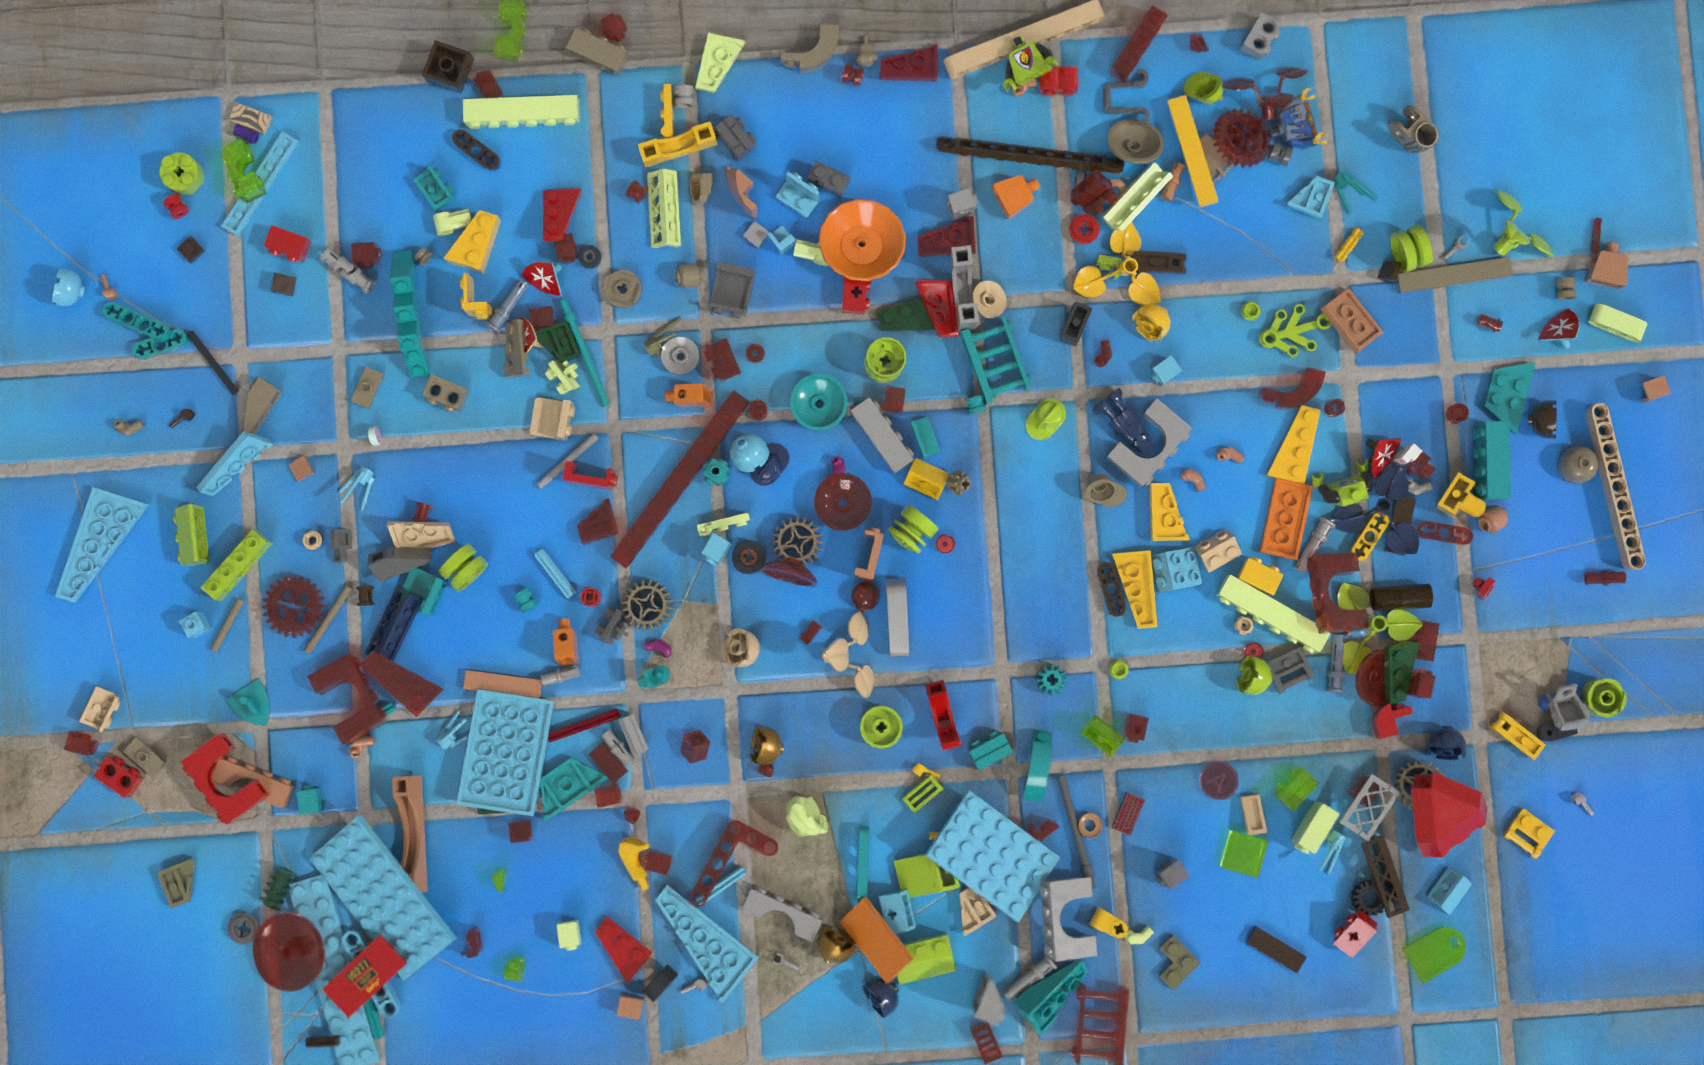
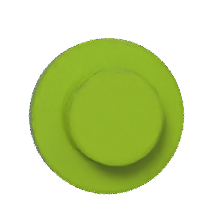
M1252 301L1245 303L1241 308L1243 318L1248 321L1257 319L1261 312L1259 305Z
M1121 660L1112 662L1109 667L1110 675L1118 680L1125 678L1129 671L1128 665Z

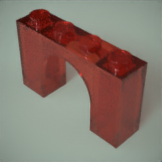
M1357 552L1318 554L1307 558L1306 568L1310 577L1309 586L1313 596L1312 605L1315 610V624L1318 634L1358 632L1368 629L1369 623L1366 609H1341L1334 604L1329 595V583L1333 576L1352 575L1360 571Z
M348 653L307 676L315 693L323 695L345 683H351L358 689L360 704L357 711L351 717L333 726L341 744L349 745L388 723L385 718L387 716L385 709L379 706L377 702L379 698L373 689L371 690L368 685L370 683L368 676L362 673L359 668L361 666L359 659Z

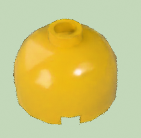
M1153 303L1146 304L1132 315V321H1136L1138 325L1135 327L1136 330L1149 341L1155 339L1157 340L1156 342H1159L1170 329L1171 321L1168 311L1162 306Z

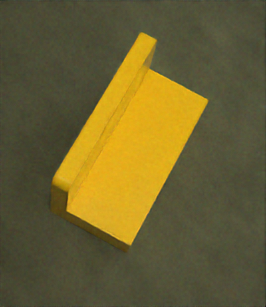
M915 458L904 481V485L938 500L950 474Z

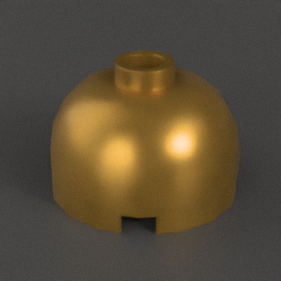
M759 725L760 728H756L752 736L750 747H754L753 753H750V760L753 764L767 765L773 763L779 754L783 753L784 744L781 743V737L773 728Z
M825 926L818 937V951L824 961L831 964L848 961L857 949V945H854V940L847 932L840 928L837 932L832 930L833 926Z

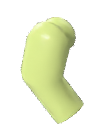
M1146 926L1140 933L1128 930L1124 937L1130 944H1143L1154 932Z

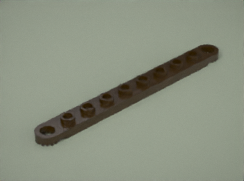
M945 136L943 138L940 137L936 141V149L941 152L959 154L961 156H977L983 159L993 158L999 161L1010 160L1017 163L1026 162L1034 163L1035 165H1050L1056 168L1066 167L1074 170L1083 169L1115 174L1122 173L1125 162L1120 160V158H1106L1103 155L957 137L952 139L951 137L948 138V136L946 138Z

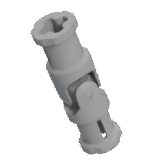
M328 247L322 253L320 261L328 263L335 272L341 274L351 284L359 286L363 289V293L368 294L375 286V279L367 277L360 268L348 262L344 256L340 257L333 251L332 247Z

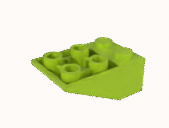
M926 853L894 860L900 890L908 889L909 898L960 888L958 879L926 857Z

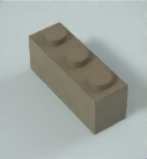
M575 27L566 46L567 52L620 76L629 57L626 48L617 43L615 45L609 43V40L605 37H595L585 28L580 30Z

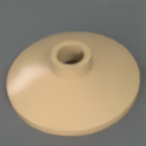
M983 281L977 284L973 290L972 301L977 303L978 313L982 316L995 318L1004 312L1007 299L1000 285L993 281Z

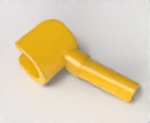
M917 763L912 769L918 776L925 772L928 775L932 773L936 778L940 777L939 773L929 770L920 763Z

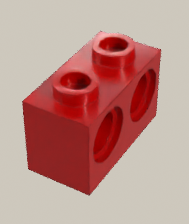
M119 756L106 757L93 776L123 798L131 797L144 779L140 775L141 772L134 767L129 768ZM111 765L115 767V773L113 775L109 772V767ZM126 776L131 779L129 786L125 784Z

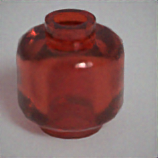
M611 13L600 20L602 22L600 29L609 41L615 39L617 43L626 37L624 33L628 30V27L621 15Z

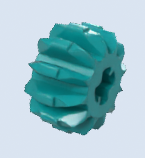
M1050 663L1049 670L1043 665L1044 673L1037 671V674L1042 676L1041 678H1035V682L1042 683L1037 686V689L1045 687L1042 692L1044 695L1049 689L1050 696H1054V689L1057 694H1061L1059 687L1066 689L1067 686L1062 684V681L1066 682L1068 678H1062L1066 671L1064 670L1059 673L1060 665H1057L1054 670L1053 663ZM1050 674H1052L1053 678H1056V682H1053L1054 685L1047 682V677L1050 678Z

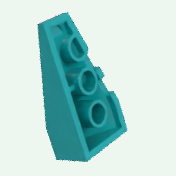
M1081 959L1075 961L1026 989L1013 1002L1018 1013L1039 1036L1056 1020L1057 1016L1055 1014L1060 1006L1064 1007L1066 1005V998L1069 993L1077 989L1088 973L1084 962Z

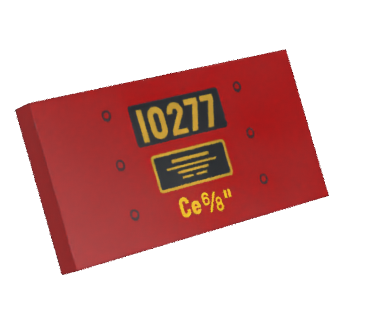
M381 934L322 990L350 1018L407 964V961Z

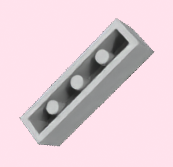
M869 397L853 408L850 413L895 475L913 462L914 459L912 457L914 453L908 446L904 447L901 442L903 440L902 436L897 430L895 432L890 427L892 423L886 415L882 416L879 412L881 407L875 399L872 401Z

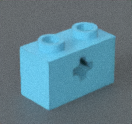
M713 533L702 551V554L705 556L704 560L714 566L716 563L721 565L732 544Z
M908 889L889 892L879 896V907L882 910L883 918L895 934L908 932L916 928Z

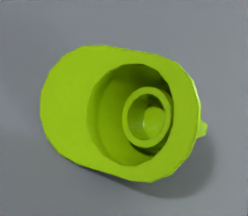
M1197 72L1186 80L1184 92L1187 96L1200 100L1204 104H1212L1217 100L1222 101V79L1208 72Z
M1052 398L1045 399L1039 403L1026 420L1028 434L1036 440H1044L1052 436L1066 418L1065 406L1057 399Z

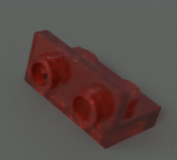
M727 338L711 345H705L707 350L703 352L707 361H712L714 368H711L715 379L719 378L721 383L741 374Z

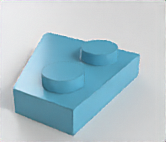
M1316 176L1286 206L1321 219L1335 182Z

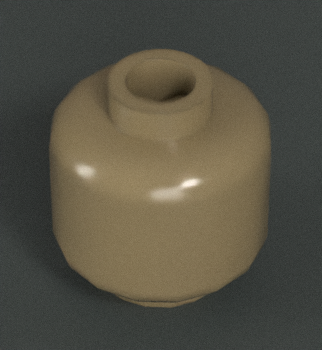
M696 263L681 264L674 272L675 282L682 289L698 287L700 281L704 279L703 270L699 269Z

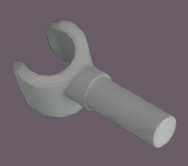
M1463 237L1458 238L1454 242V247L1443 258L1447 260L1458 250L1460 251L1467 247L1469 242L1463 246L1460 244V240Z
M1575 793L1571 795V799L1576 806L1581 804L1590 816L1594 815L1583 794Z
M776 953V955L781 957L780 962L772 960L775 965L784 964L795 970L799 968L798 965L785 959L782 953Z
M701 977L693 984L680 989V992L683 994L696 987L701 992L708 986V983Z

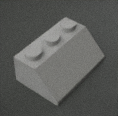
M985 972L971 1008L976 1018L997 1026L999 1021H1003L1006 1011L990 973Z

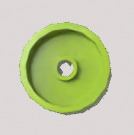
M1415 225L1409 227L1406 232L1400 230L1390 235L1392 255L1395 261L1401 262L1400 270L1403 273L1415 270L1416 266L1424 267L1432 263L1433 251L1431 243L1422 226Z
M466 544L455 552L441 566L438 572L446 580L452 578L450 585L456 592H460L470 585L489 564L482 556L475 557L477 551L471 544Z
M872 707L861 718V735L866 743L872 747L888 748L894 745L901 737L903 729L901 718L890 707ZM879 723H883L885 725V728L882 731H880L877 728Z

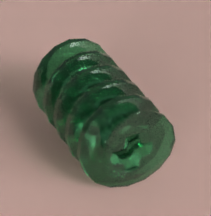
M284 867L273 868L277 874L269 876L273 882H266L270 889H263L262 891L266 894V897H259L265 906L276 911H281L279 905L284 904L282 898L288 896L286 891L291 890L289 884H293L295 882L293 877L298 875L296 872Z

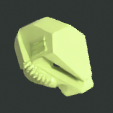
M794 796L787 801L786 819L793 832L799 836L818 835L819 833L825 834L827 832V819L824 815L820 814L819 808L812 797Z

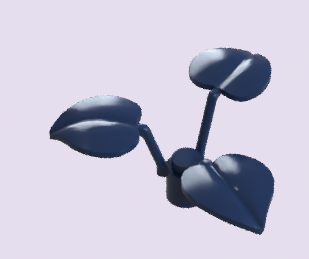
M1402 466L1393 467L1385 471L1378 478L1375 486L1376 492L1386 497L1380 498L1376 502V506L1370 511L1363 514L1361 505L1354 503L1343 507L1339 506L1330 517V521L1339 530L1347 533H1357L1365 527L1364 518L1373 512L1380 516L1387 515L1393 529L1386 536V543L1389 549L1398 554H1416L1418 551L1419 538L1415 528L1406 522L1400 523L1396 528L1390 513L1392 502L1389 498L1400 500L1407 495L1409 490V483Z

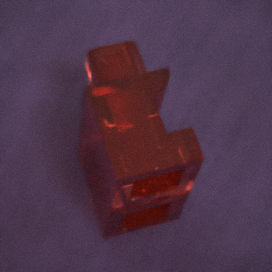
M1098 170L1071 189V203L1075 206L1078 204L1082 206L1086 214L1092 211L1099 215L1104 210L1102 202L1106 201L1112 205L1117 201V194L1112 189V182Z

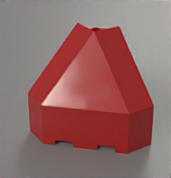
M1434 771L1432 775H1415L1414 788H1411L1417 845L1423 857L1443 858L1456 844L1460 845L1470 837V833L1486 824V802L1482 792Z

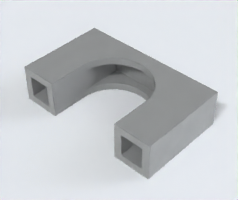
M971 245L952 247L949 259L958 331L966 329L975 330L979 324L977 303L972 301L971 270L973 261Z
M1158 398L1154 400L1142 415L1160 430L1163 436L1161 452L1154 458L1145 459L1138 457L1119 442L1106 457L1109 462L1140 488L1144 484L1148 486L1152 482L1154 472L1156 470L1160 472L1167 464L1165 459L1168 456L1172 458L1179 450L1177 445L1181 441L1185 443L1191 436L1189 431L1192 427Z
M1078 876L1041 881V913L1044 919L1043 934L1046 944L1044 952L1047 960L1062 961L1097 956L1096 936L1086 934L1069 937L1064 933L1060 925V913L1067 902L1073 899L1092 897L1091 877Z

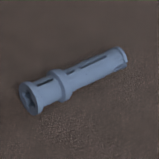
M518 279V282L500 308L497 307L490 321L485 323L494 332L499 334L501 332L500 328L505 321L510 319V312L527 287H529L525 281L522 282L523 280Z
M1332 634L1331 667L1327 672L1329 681L1326 692L1344 693V690H1342V679L1345 677V674L1342 672L1345 635Z

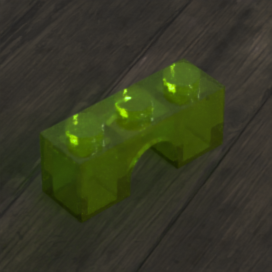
M500 0L498 17L501 23L511 24L512 30L506 36L496 35L494 55L498 60L519 62L520 56H523L524 45L521 43L522 37L525 38L526 35L524 19L528 18V8L521 0Z
M239 139L222 147V160L228 167L229 172L227 174L230 181L234 184L233 192L235 196L245 203H249L266 195L267 193L260 176L253 171L244 174L246 167L255 162L250 145L244 140Z

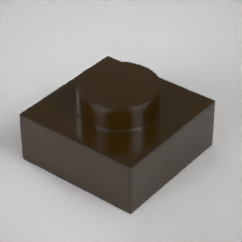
M192 236L177 248L191 264L205 252Z

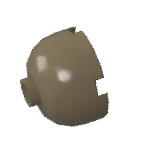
M1585 446L1570 447L1565 449L1559 456L1557 469L1560 476L1567 482L1582 484L1592 479L1597 473V456L1591 449Z

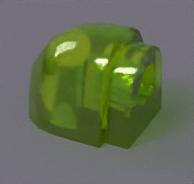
M513 957L506 962L502 972L504 980L523 982L526 967L525 957Z

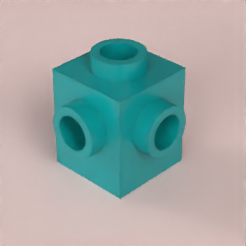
M714 458L711 461L708 460L702 468L704 471L703 476L706 477L704 481L712 486L715 484L721 486L722 483L725 484L731 476L729 474L730 469L727 468L728 463L720 458L718 460ZM714 468L719 469V473L717 475H714L712 473V470Z

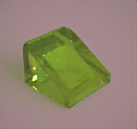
M507 868L495 873L491 877L498 893L505 891Z

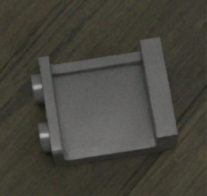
M718 261L708 308L715 314L722 315L725 312L730 313V316L733 318L741 319V316L746 317L756 271L755 269Z

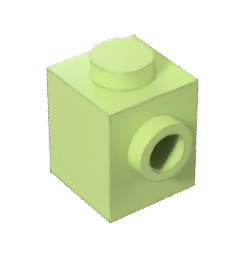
M572 920L557 924L560 948H565L566 951L577 949V945L582 943L579 921Z

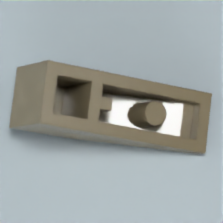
M260 377L251 383L247 397L243 431L251 434L256 433L282 394L281 390Z

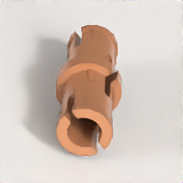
M1177 162L1173 164L1171 170L1173 177L1164 187L1160 196L1162 200L1172 201L1176 188L1180 186L1179 181L1185 169L1183 164L1178 163L1177 165Z

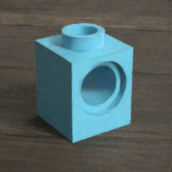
M1171 355L1152 368L1150 376L1156 384L1159 383L1162 386L1183 370Z
M195 611L179 621L188 638H197L212 629L203 612Z

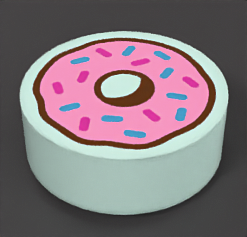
M377 426L369 427L368 438L373 446L381 445L382 443L381 433Z

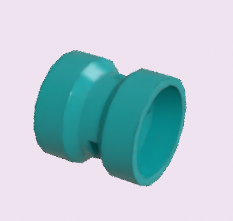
M529 587L513 596L515 602L520 604L519 609L522 613L533 609L539 604L535 598H532V591Z

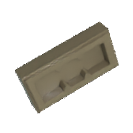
M365 367L350 402L370 409L384 374Z
M135 737L123 751L151 777H154L166 763L162 757L139 737Z

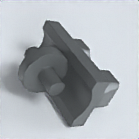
M607 609L604 616L610 620L607 627L600 623L595 630V633L600 636V640L612 645L615 639L619 641L622 634L626 637L629 635L625 631L628 625L624 618L626 613L618 609Z

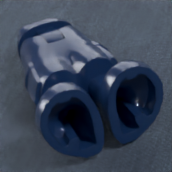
M1118 388L1107 399L1119 410V415L1115 413L1106 399L1096 405L1092 411L1095 414L1102 413L1110 419L1109 426L1141 453L1152 443L1147 438L1148 433L1146 434L1135 411L1131 406H1125L1122 400L1123 391Z

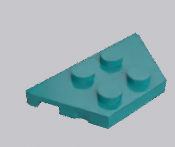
M1534 362L1494 369L1489 380L1483 408L1492 413L1498 421H1509L1510 432L1514 434L1518 432L1535 367Z
M573 757L569 758L541 778L540 789L542 791L545 821L547 822L609 778Z

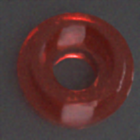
M752 344L746 350V357L752 363H759L764 359L765 351L761 345ZM758 351L759 355L757 357H753L752 352Z

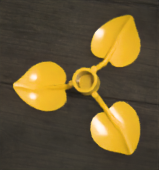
M1132 221L1122 232L1115 230L1110 237L1111 250L1114 253H1122L1121 256L1126 259L1120 263L1119 269L1101 277V272L1098 268L1087 266L1078 272L1073 284V289L1078 294L1093 298L1105 291L1104 279L1117 273L1125 276L1132 275L1131 280L1134 283L1130 284L1128 293L1133 302L1146 305L1157 304L1161 301L1159 287L1151 275L1140 273L1135 279L1138 263L1135 259L1130 258V256L1133 255L1134 251H1139L1141 238Z

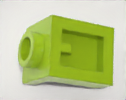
M1098 255L1095 266H1100L1102 270L1114 268L1115 271L1119 269L1122 258ZM1117 273L1113 275L1112 279L1117 280L1119 275L1122 276V274Z

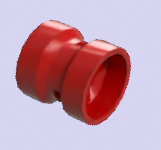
M179 193L168 196L162 203L166 209H169L173 220L184 217L190 211L188 206L183 204Z
M591 587L585 588L580 595L581 602L589 607L599 605L602 599L601 593Z

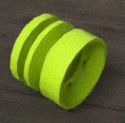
M883 337L875 340L869 346L864 358L866 373L872 380L879 383L894 381L900 376L904 368L906 352L900 342L893 338ZM883 359H887V360H886V362H887L886 366H883V365H882V362H881V361H882Z
M907 504L900 513L905 522L901 523L898 520H894L893 523L899 529L897 530L890 526L887 530L891 533L894 540L905 549L919 554L921 549L915 544L918 543L925 547L926 543L921 537L924 535L931 539L939 528L925 515Z

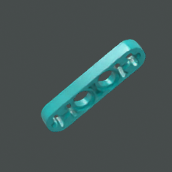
M108 302L102 308L103 315L110 321L156 341L165 342L171 337V330L164 323L118 303ZM115 309L119 316L115 313H109V311ZM132 314L133 319L128 323L124 322L125 316ZM144 321H149V327L142 330L140 328L141 324ZM156 328L159 331L164 330L165 332L164 334H158L156 331H154V329Z
M859 826L857 902L867 897L868 826Z

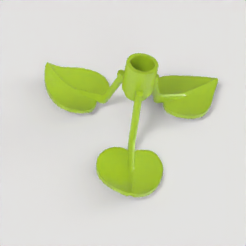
M1495 189L1494 192L1497 193L1503 204L1512 209L1513 215L1510 220L1505 221L1506 228L1500 235L1501 238L1493 245L1494 249L1502 256H1505L1512 248L1515 249L1521 244L1528 245L1532 242L1537 249L1553 258L1554 255L1549 245L1542 237L1532 232L1527 237L1513 223L1518 212H1522L1520 203L1507 192Z
M1343 583L1339 588L1337 603L1340 611L1350 618L1358 613L1369 618L1368 628L1370 633L1361 643L1349 641L1344 644L1343 667L1347 674L1358 673L1370 664L1372 651L1363 645L1375 633L1383 631L1388 627V635L1395 641L1403 642L1410 639L1423 625L1416 616L1404 610H1393L1387 614L1386 619L1383 616L1373 617L1362 612V610L1369 606V595L1363 588Z

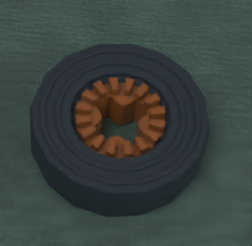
M753 540L740 542L732 552L733 565L743 574L759 572L766 562L764 548ZM749 552H752L754 560H750L747 563L744 554L748 555Z

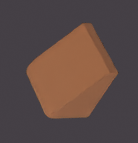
M303 455L289 464L297 482L315 474L307 456Z

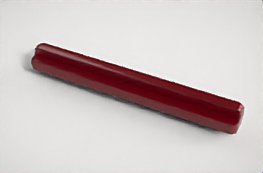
M616 708L550 731L548 741L553 742L619 719L621 717L620 711Z

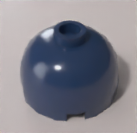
M1442 726V728L1433 731L1428 737L1426 753L1430 756L1431 753L1437 754V759L1458 760L1460 755L1463 758L1466 756V741L1459 731L1454 730L1453 727Z
M874 978L862 986L867 999H871L874 1004L872 1007L878 1015L884 1018L895 1011L899 1003L897 994L899 989L894 982L886 984L883 978Z

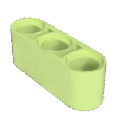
M1598 303L1595 304L1588 321L1589 324L1638 343L1641 342L1647 327V323L1641 319Z

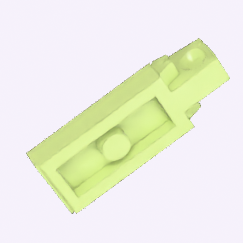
M747 512L697 525L699 536H708L716 528L718 532L729 529L728 525L736 524V527L747 525L750 515Z

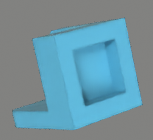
M783 226L773 233H767L768 239L781 255L796 244V239Z

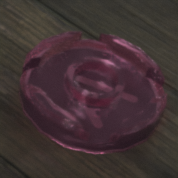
M1225 762L1210 763L1200 774L1199 783L1202 791L1206 796L1214 800L1228 799L1235 794L1238 788L1237 772L1231 765Z

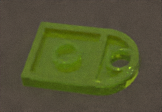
M1439 927L1405 946L1402 950L1421 983L1424 984L1458 964L1466 953V942L1457 930L1450 927ZM1456 936L1459 943L1456 947H1451L1449 941L1452 937Z

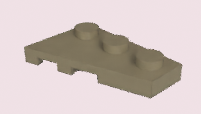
M509 320L506 325L507 339L504 347L506 353L503 365L504 377L528 376L530 372L525 366L528 354L524 352L523 348L526 342L524 320Z

